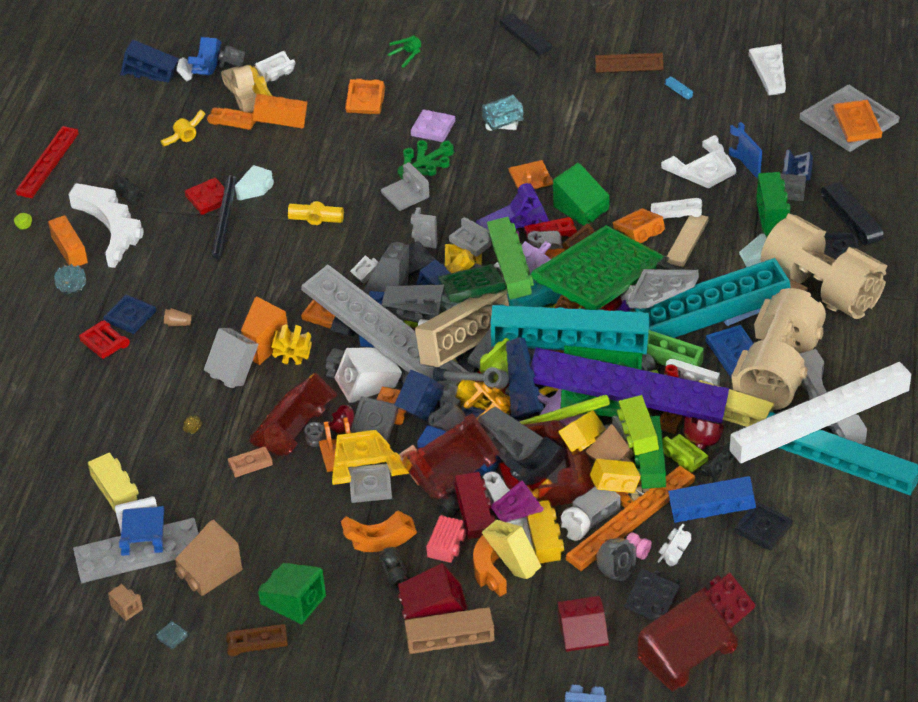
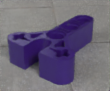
M525 183L519 186L518 193L509 206L476 221V224L488 230L487 222L509 217L510 223H514L517 229L547 222L549 219L533 186Z

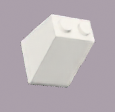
M346 348L334 378L349 403L360 400L361 396L369 397L378 394L382 386L395 388L402 372L394 361L377 348Z

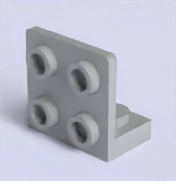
M410 163L403 165L404 179L381 189V193L399 211L429 198L428 180Z

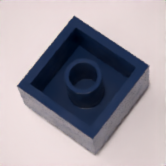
M411 369L394 405L406 413L428 422L429 415L435 412V406L443 396L444 386L432 378Z

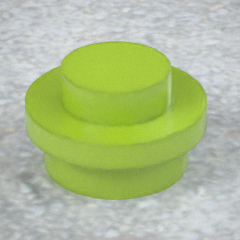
M20 213L14 218V223L19 229H27L31 226L32 217L30 214Z

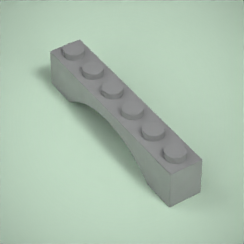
M816 349L800 353L801 357L804 358V365L807 367V376L802 380L801 385L803 388H806L811 400L827 393L822 382L824 361ZM857 414L827 426L831 428L834 435L859 444L866 442L867 428Z

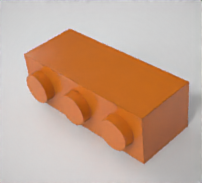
M256 94L253 121L304 128L307 102Z
M66 216L48 221L52 239L69 267L72 269L88 263L85 247Z

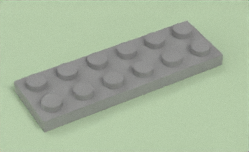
M191 518L163 525L162 553H154L152 541L130 543V555L121 556V548L119 547L121 536L74 547L81 583L175 560L199 534L195 519Z

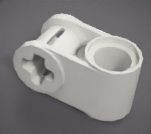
M488 472L483 476L486 483L485 496L489 497L491 505L510 491L498 473Z

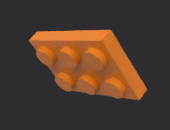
M868 100L834 104V113L847 142L882 138V130Z

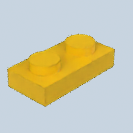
M465 249L446 267L450 273L470 269L475 264L471 252Z

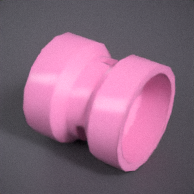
M631 532L626 539L629 540V543L634 544L636 557L643 560L648 555L652 542L646 538L641 539L639 535Z

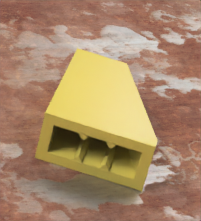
M495 520L482 531L483 536L514 576L528 579L541 568L522 526Z

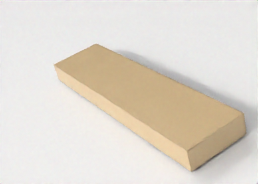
M689 216L667 255L669 257L667 262L684 267L708 223L707 216Z

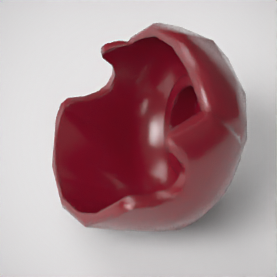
M345 404L340 406L336 412L332 413L333 421H328V426L335 433H345L343 418L347 417L349 427L351 428L354 421L352 407Z

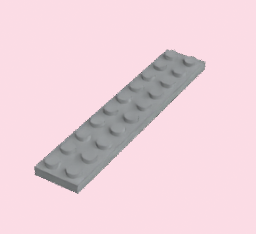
M326 265L302 285L301 290L405 371L409 373L412 369L433 379L435 367L423 365L420 362L416 332L331 266ZM450 360L440 366V369H446L447 371L468 372L454 360ZM446 379V381H439L438 383L444 386L443 391H448L450 383L458 386L462 380Z

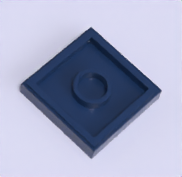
M125 295L103 319L113 326L135 334L156 312V307Z

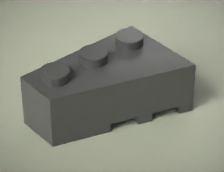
M444 285L386 286L382 306L402 320L419 323L420 319L430 320L440 313Z
M497 407L479 416L473 426V429L505 463L508 458L519 461L529 458L543 439Z

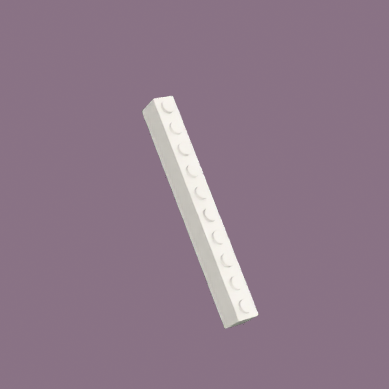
M898 362L731 434L730 451L740 463L769 452L909 391L911 373Z

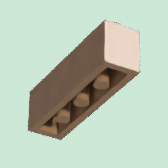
M478 608L463 612L404 620L409 654L494 641V626L490 608Z

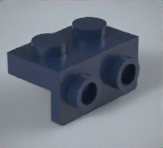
M790 149L786 150V157H784L785 165L782 173L806 176V181L811 180L813 162L811 152L793 156Z

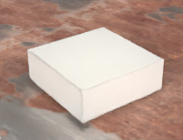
M184 57L179 59L177 71L188 81L192 78V66L188 64Z

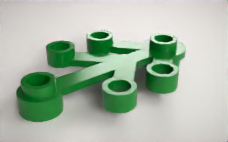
M420 140L417 142V161L411 164L414 150L406 148L403 151L404 164L410 163L422 175L434 176L436 174V167L447 168L450 166L448 156L453 155L454 146L450 141H443L440 148L425 156L427 142ZM440 155L446 156V157H441L439 160H433V159L437 158V157L440 156ZM402 165L398 168V175L401 179H404Z

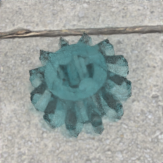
M64 265L63 268H58L55 273V286L61 290V293L66 291L68 294L70 292L77 293V290H83V286L86 285L85 272L79 265Z

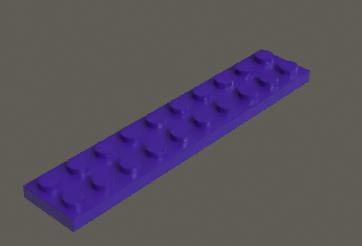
M541 348L535 349L530 369L535 374L533 378L534 384L595 397L607 395L609 400L614 401L642 395L647 408L721 424L729 393V388Z

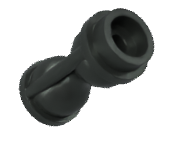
M455 488L438 500L436 509L443 517L452 516L459 508Z
M388 547L381 551L379 559L389 585L395 590H399L398 584L408 580L409 575L398 549Z

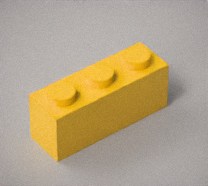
M592 410L558 432L571 452H573L577 448L579 451H582L596 442L606 428L595 411Z
M549 500L540 501L539 503L544 510L525 516L527 517L533 551L539 563L561 560V552L564 551L563 540L558 538L560 536L559 524L554 522L556 520L555 508H551Z

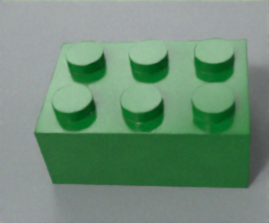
M780 172L758 173L756 202L762 232L765 236H768L772 229L787 217L788 213L790 214V204L786 203L788 200L787 191H784L785 181L781 179Z

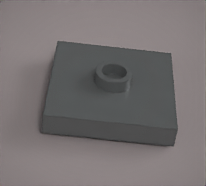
M361 396L350 433L377 430L388 442L399 408L393 403Z

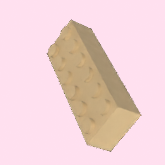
M503 289L496 294H482L479 298L470 297L417 326L415 332L421 364L440 367L478 345L491 327L492 305L509 306L507 290Z

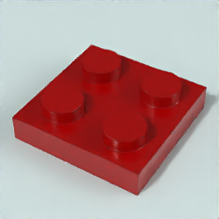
M215 177L185 190V196L199 213L203 215L221 207L225 188Z

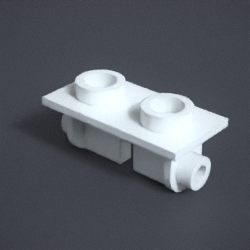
M684 524L678 530L674 528L668 536L670 542H665L659 551L661 556L657 561L658 563L662 559L666 560L669 566L678 563L683 554L682 551L686 549L691 541V534L682 530Z

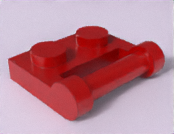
M105 320L79 335L80 341L102 359L120 348H126L130 343L127 337L117 333ZM103 333H107V334H108L110 337H112L115 341H112L110 338H108V337H107L105 334H103Z

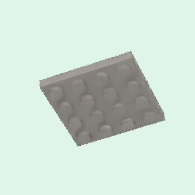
M849 84L801 112L799 118L849 152L870 139L847 142L834 113V104L868 100L882 132L899 122V116Z

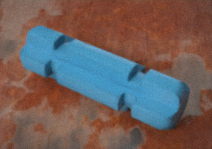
M673 77L665 80V84L685 99L692 98L693 91Z

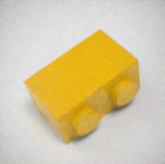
M597 458L590 473L597 490L629 493L635 492L641 477L633 462Z

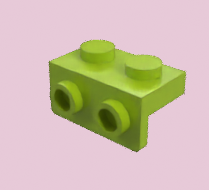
M681 434L672 440L667 436L663 438L664 454L690 473L708 461V455Z

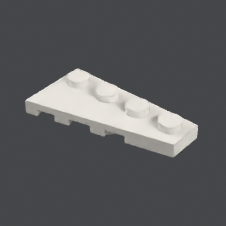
M781 44L749 49V56L768 95L785 93L786 86Z

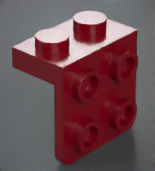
M730 572L723 577H720V575L714 577L709 581L711 586L707 589L705 587L701 588L695 593L697 598L691 602L695 609L705 604L725 630L731 629L755 608L754 602Z

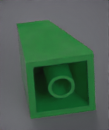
M576 163L553 179V207L583 226L593 222L601 214L608 211L610 206L609 194L581 164Z
M282 563L278 569L273 571L267 582L260 586L258 591L260 604L302 625L326 597L323 569Z

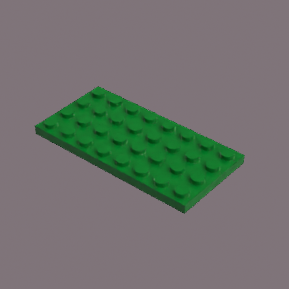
M605 225L533 270L531 276L537 283L545 285L555 293L567 297L571 302L580 304L586 310H599L627 291L630 285L634 286L637 284L644 269L657 270V263L662 260L664 255Z

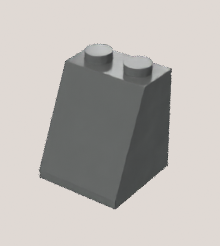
M394 242L389 245L363 292L369 295L370 291L385 292L386 286H408L409 245H404L402 242Z

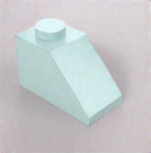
M253 165L235 185L237 200L264 195L273 186L272 171Z

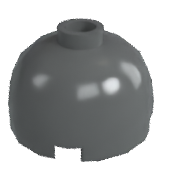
M613 538L605 541L597 552L598 569L604 576L613 580H626L632 573L628 572L631 565L635 566L636 563L634 544L629 543V540L623 538Z

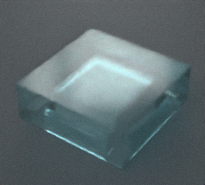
M171 621L156 635L158 640L173 649L187 637V632Z

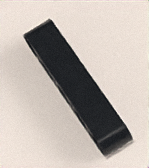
M835 182L821 188L823 200L852 232H857V238L863 245L866 246L883 239L884 234L879 224L840 182Z

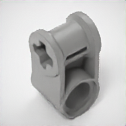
M533 231L528 234L529 244L539 249L544 241H547L551 244L549 249H563L561 234L557 231Z

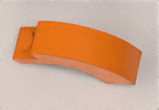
M400 511L395 512L389 519L376 525H364L347 516L341 521L344 536L352 540L354 549L364 552H379L388 547L395 548L408 541L417 533L412 517Z
M482 535L477 541L473 552L474 575L480 587L487 584L491 591H495L501 597L507 593L506 579L493 565L500 556Z

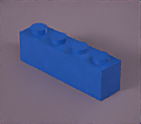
M750 476L668 491L674 523L756 508Z

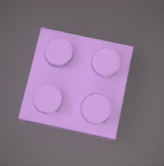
M422 110L411 129V136L443 142L455 123V116Z

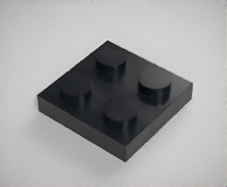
M756 502V508L748 511L735 526L734 532L770 551L792 526L793 520Z

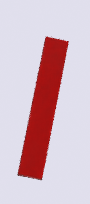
M61 127L16 189V195L28 198L34 197L79 134L78 129Z

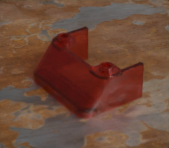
M314 373L292 388L280 400L252 434L249 441L259 448L266 446L269 452L282 456L284 454L287 456L297 446L298 443L294 438L306 423L314 416L319 417L325 411V404L334 399L338 394L321 377Z
M557 420L524 424V426L543 439L546 436L558 442H563V446L567 449L566 458L569 468H563L558 472V483L538 486V502L549 500L550 506L570 504L577 497L586 494L595 487L590 476L592 468L588 454L585 452L586 448L582 451H579L577 448L571 452L558 432L566 427L565 424Z

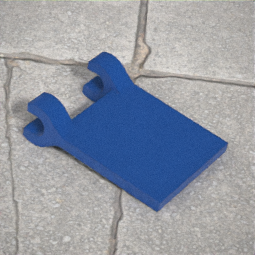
M742 122L738 123V128L731 125L730 133L739 137V144L737 145V150H734L732 147L729 148V155L740 159L758 179V173H761L762 150L745 133V126Z
M164 506L123 509L121 539L119 540L121 556L130 555V543L152 541L154 553L163 552Z

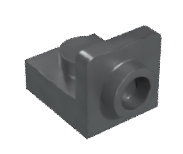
M226 45L224 51H220L218 60H220L219 67L222 68L225 61L241 67L245 52Z

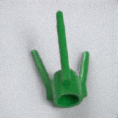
M414 35L389 43L392 46L405 42L404 46L388 53V56L404 49L407 52H413L401 65L402 68L420 52L421 42Z

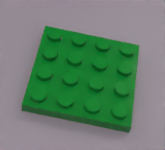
M564 345V354L642 370V353ZM561 389L560 409L597 397ZM609 400L610 404L608 406L595 409L594 411L600 416H618L617 410L620 409L619 401Z

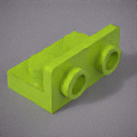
M508 338L497 342L493 350L481 357V373H484L488 368L494 367L502 369L508 374L506 342L510 341ZM495 374L493 377L494 383L498 380V374Z

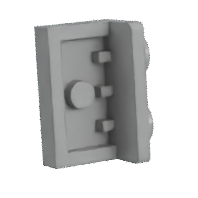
M417 207L415 214L412 213L411 224H413L412 238H414L415 242L419 241L424 247L436 248L438 244L436 216L422 215L421 208Z
M465 217L461 219V227L449 235L451 243L464 250L467 249L476 257L491 246L489 231Z

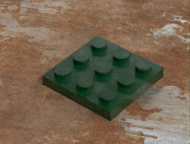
M493 264L438 277L439 285H444V293L449 301L454 303L462 302L470 297L479 298L482 294H496L506 289L505 281Z

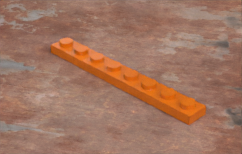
M677 467L666 476V487L650 488L567 553L566 560L582 571L597 559V552L605 541L613 538H624L670 501L668 491L687 488L695 482V476L683 467Z

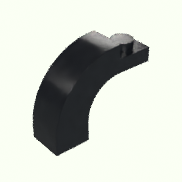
M545 436L538 449L529 458L522 461L508 458L505 465L511 469L509 472L517 480L523 481L526 485H534L549 476L559 466L569 449L555 439Z

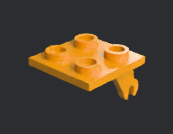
M475 382L473 384L478 391L464 404V407L469 409L486 395L493 403L482 414L494 407L499 408L503 412H511L510 397L504 395L500 391L501 389L489 387L484 382Z

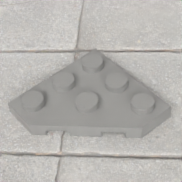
M644 269L628 300L629 308H648L693 288L699 277L698 270Z

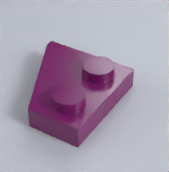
M523 481L491 505L495 514L503 522H509L544 510Z

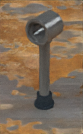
M435 367L433 371V380L436 382L446 381V379L484 381L489 387L502 389L508 384L509 380L506 371L494 367L488 368L484 373L453 372L440 369V367ZM495 374H498V380L494 383L493 377Z

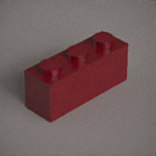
M479 472L457 475L454 480V488L464 528L466 529L467 540L480 538L483 535L482 531L495 521L494 515H490L489 511L491 509L490 499L485 496L484 492L486 491L484 478L481 479Z

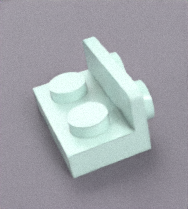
M764 233L757 236L739 252L746 267L761 263V252L767 239Z

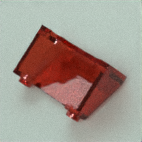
M471 413L464 418V421L456 424L426 446L420 447L416 452L412 451L406 455L402 464L432 499L436 497L438 500L447 494L446 490L454 485L455 476L473 473L484 465L487 467L491 466L497 461L495 457L500 452L476 417Z
M698 592L641 631L638 637V660L673 692L678 687L686 685L689 680V670L717 650L723 654L734 652L738 646V638L709 597L703 592Z

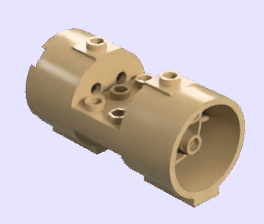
M788 213L787 217L780 221L768 235L762 248L761 262L775 258L786 276L798 283L804 282L813 273L814 278L823 282L821 298L822 302L827 304L826 307L835 312L840 310L854 319L864 317L865 313L863 312L868 308L872 309L883 292L886 283L883 280V276L886 274L885 270L888 265L852 247H849L847 252L840 255L836 260L824 254V235L826 231L797 215Z
M796 288L782 289L779 293L773 295L771 299H765L754 324L756 338L761 339V341L754 343L749 350L742 351L732 374L733 390L774 403L773 410L788 406L792 402L798 386L801 385L802 380L807 376V367H805L804 358L801 357L800 353L813 350L818 340L823 337L822 326L826 318V312L822 303L814 300L810 293Z

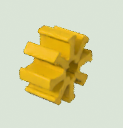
M283 325L281 332L275 331L271 346L274 348L272 355L275 358L283 355L282 363L288 364L290 357L294 359L296 365L301 364L302 358L308 359L312 345L310 333L307 332L300 335L301 326L296 325L294 332H291L288 325Z

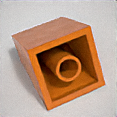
M259 297L254 299L241 333L258 343L253 362L260 365L272 355L274 348L271 346L275 331L281 332L282 326L287 325L286 311Z

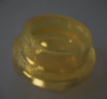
M198 416L188 417L183 423V430L190 434L198 431L202 425Z

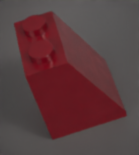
M443 563L398 584L400 591L398 598L404 608L402 614L405 620L468 611L461 583Z

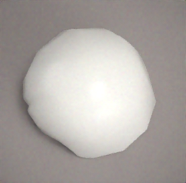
M570 507L563 511L561 527L568 530L567 537L574 541L581 540L590 529L589 517L577 507Z

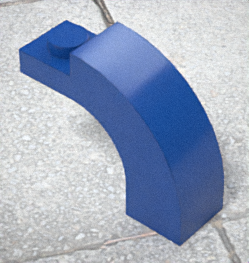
M201 37L198 56L188 58V64L192 66V74L211 75L214 72L218 63L221 41L217 38Z

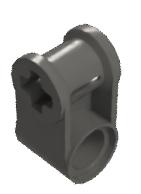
M450 401L431 413L428 421L431 427L442 429L447 434L463 424L466 414L454 402Z

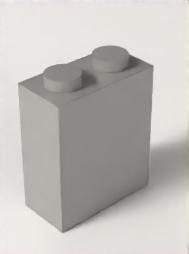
M219 328L204 371L210 373V377L222 380L227 387L243 386L258 343L231 328Z

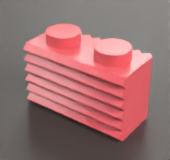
M439 516L427 544L428 558L452 563L453 557H457L459 554L460 541H464L466 536V529L463 527L462 520Z

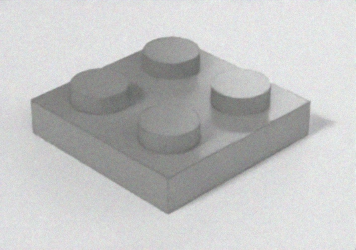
M387 464L349 467L352 503L392 499L390 471Z

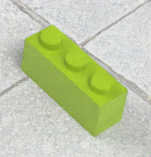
M643 396L620 400V409L617 410L619 421L624 422L621 425L624 435L628 434L626 437L628 447L633 448L635 455L659 450L657 435Z

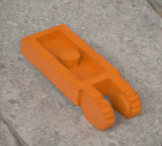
M213 108L212 114L207 117L208 123L214 125L222 124L251 130L255 123L253 121V113L227 108Z

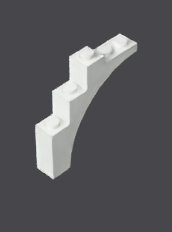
M76 183L69 193L71 208L82 210L95 216L109 229L111 239L105 254L108 267L115 268L117 263L121 261L125 250L129 248V245H136L139 239L142 238L143 228L141 227L140 220L131 219L128 206L118 203L115 190Z

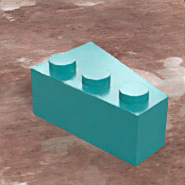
M533 279L534 286H531V295L511 300L508 294L507 296L509 306L543 307L550 303L552 305L556 304L561 294L555 293L552 289L537 283Z

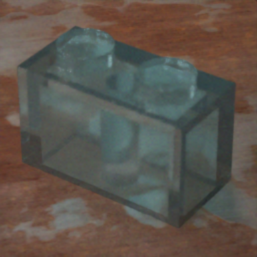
M514 95L482 105L483 119L491 130L523 120V106Z

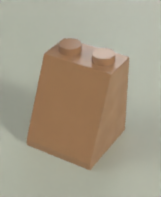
M214 520L210 521L175 558L177 575L181 579L184 578L188 582L189 587L193 591H197L201 596L242 571L238 543Z

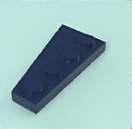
M518 337L506 342L511 417L519 419L544 410L543 404L539 403L538 400L540 393L538 387L534 385L533 378L535 374L529 366L531 359L525 338Z

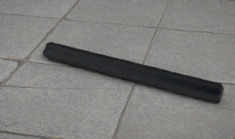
M229 175L226 180L211 254L213 258L220 259L223 253L237 178Z

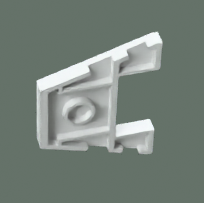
M715 135L703 141L702 147L709 151V154L687 165L683 164L675 156L661 163L662 169L706 188H710L736 174L734 164L729 156L725 154L722 144H719L718 138Z

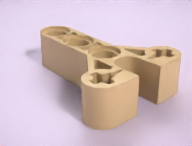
M245 65L221 71L223 82L234 94L240 111L254 113L256 94L252 90V85L255 84L250 66Z

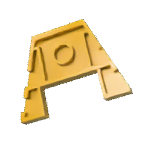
M377 430L337 435L332 484L351 482L348 467L387 462L392 476L409 474L410 467L407 463L404 464L401 461V456L397 452L394 453L390 449V444Z

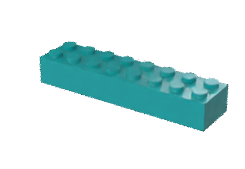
M772 258L696 284L693 288L648 308H634V312L649 313V330L675 338L762 308L765 299H771L773 295H776L782 289L791 288L790 280L777 260Z
M492 305L491 347H494L497 342L503 341L505 338L511 341L520 337L525 338L528 349L564 350L565 345L647 355L649 313L640 311L624 312L620 310L604 311L600 309L584 310Z

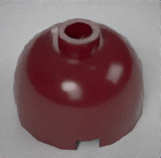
M685 417V437L694 443L696 447L705 449L706 446H713L721 439L724 424H715L712 421Z

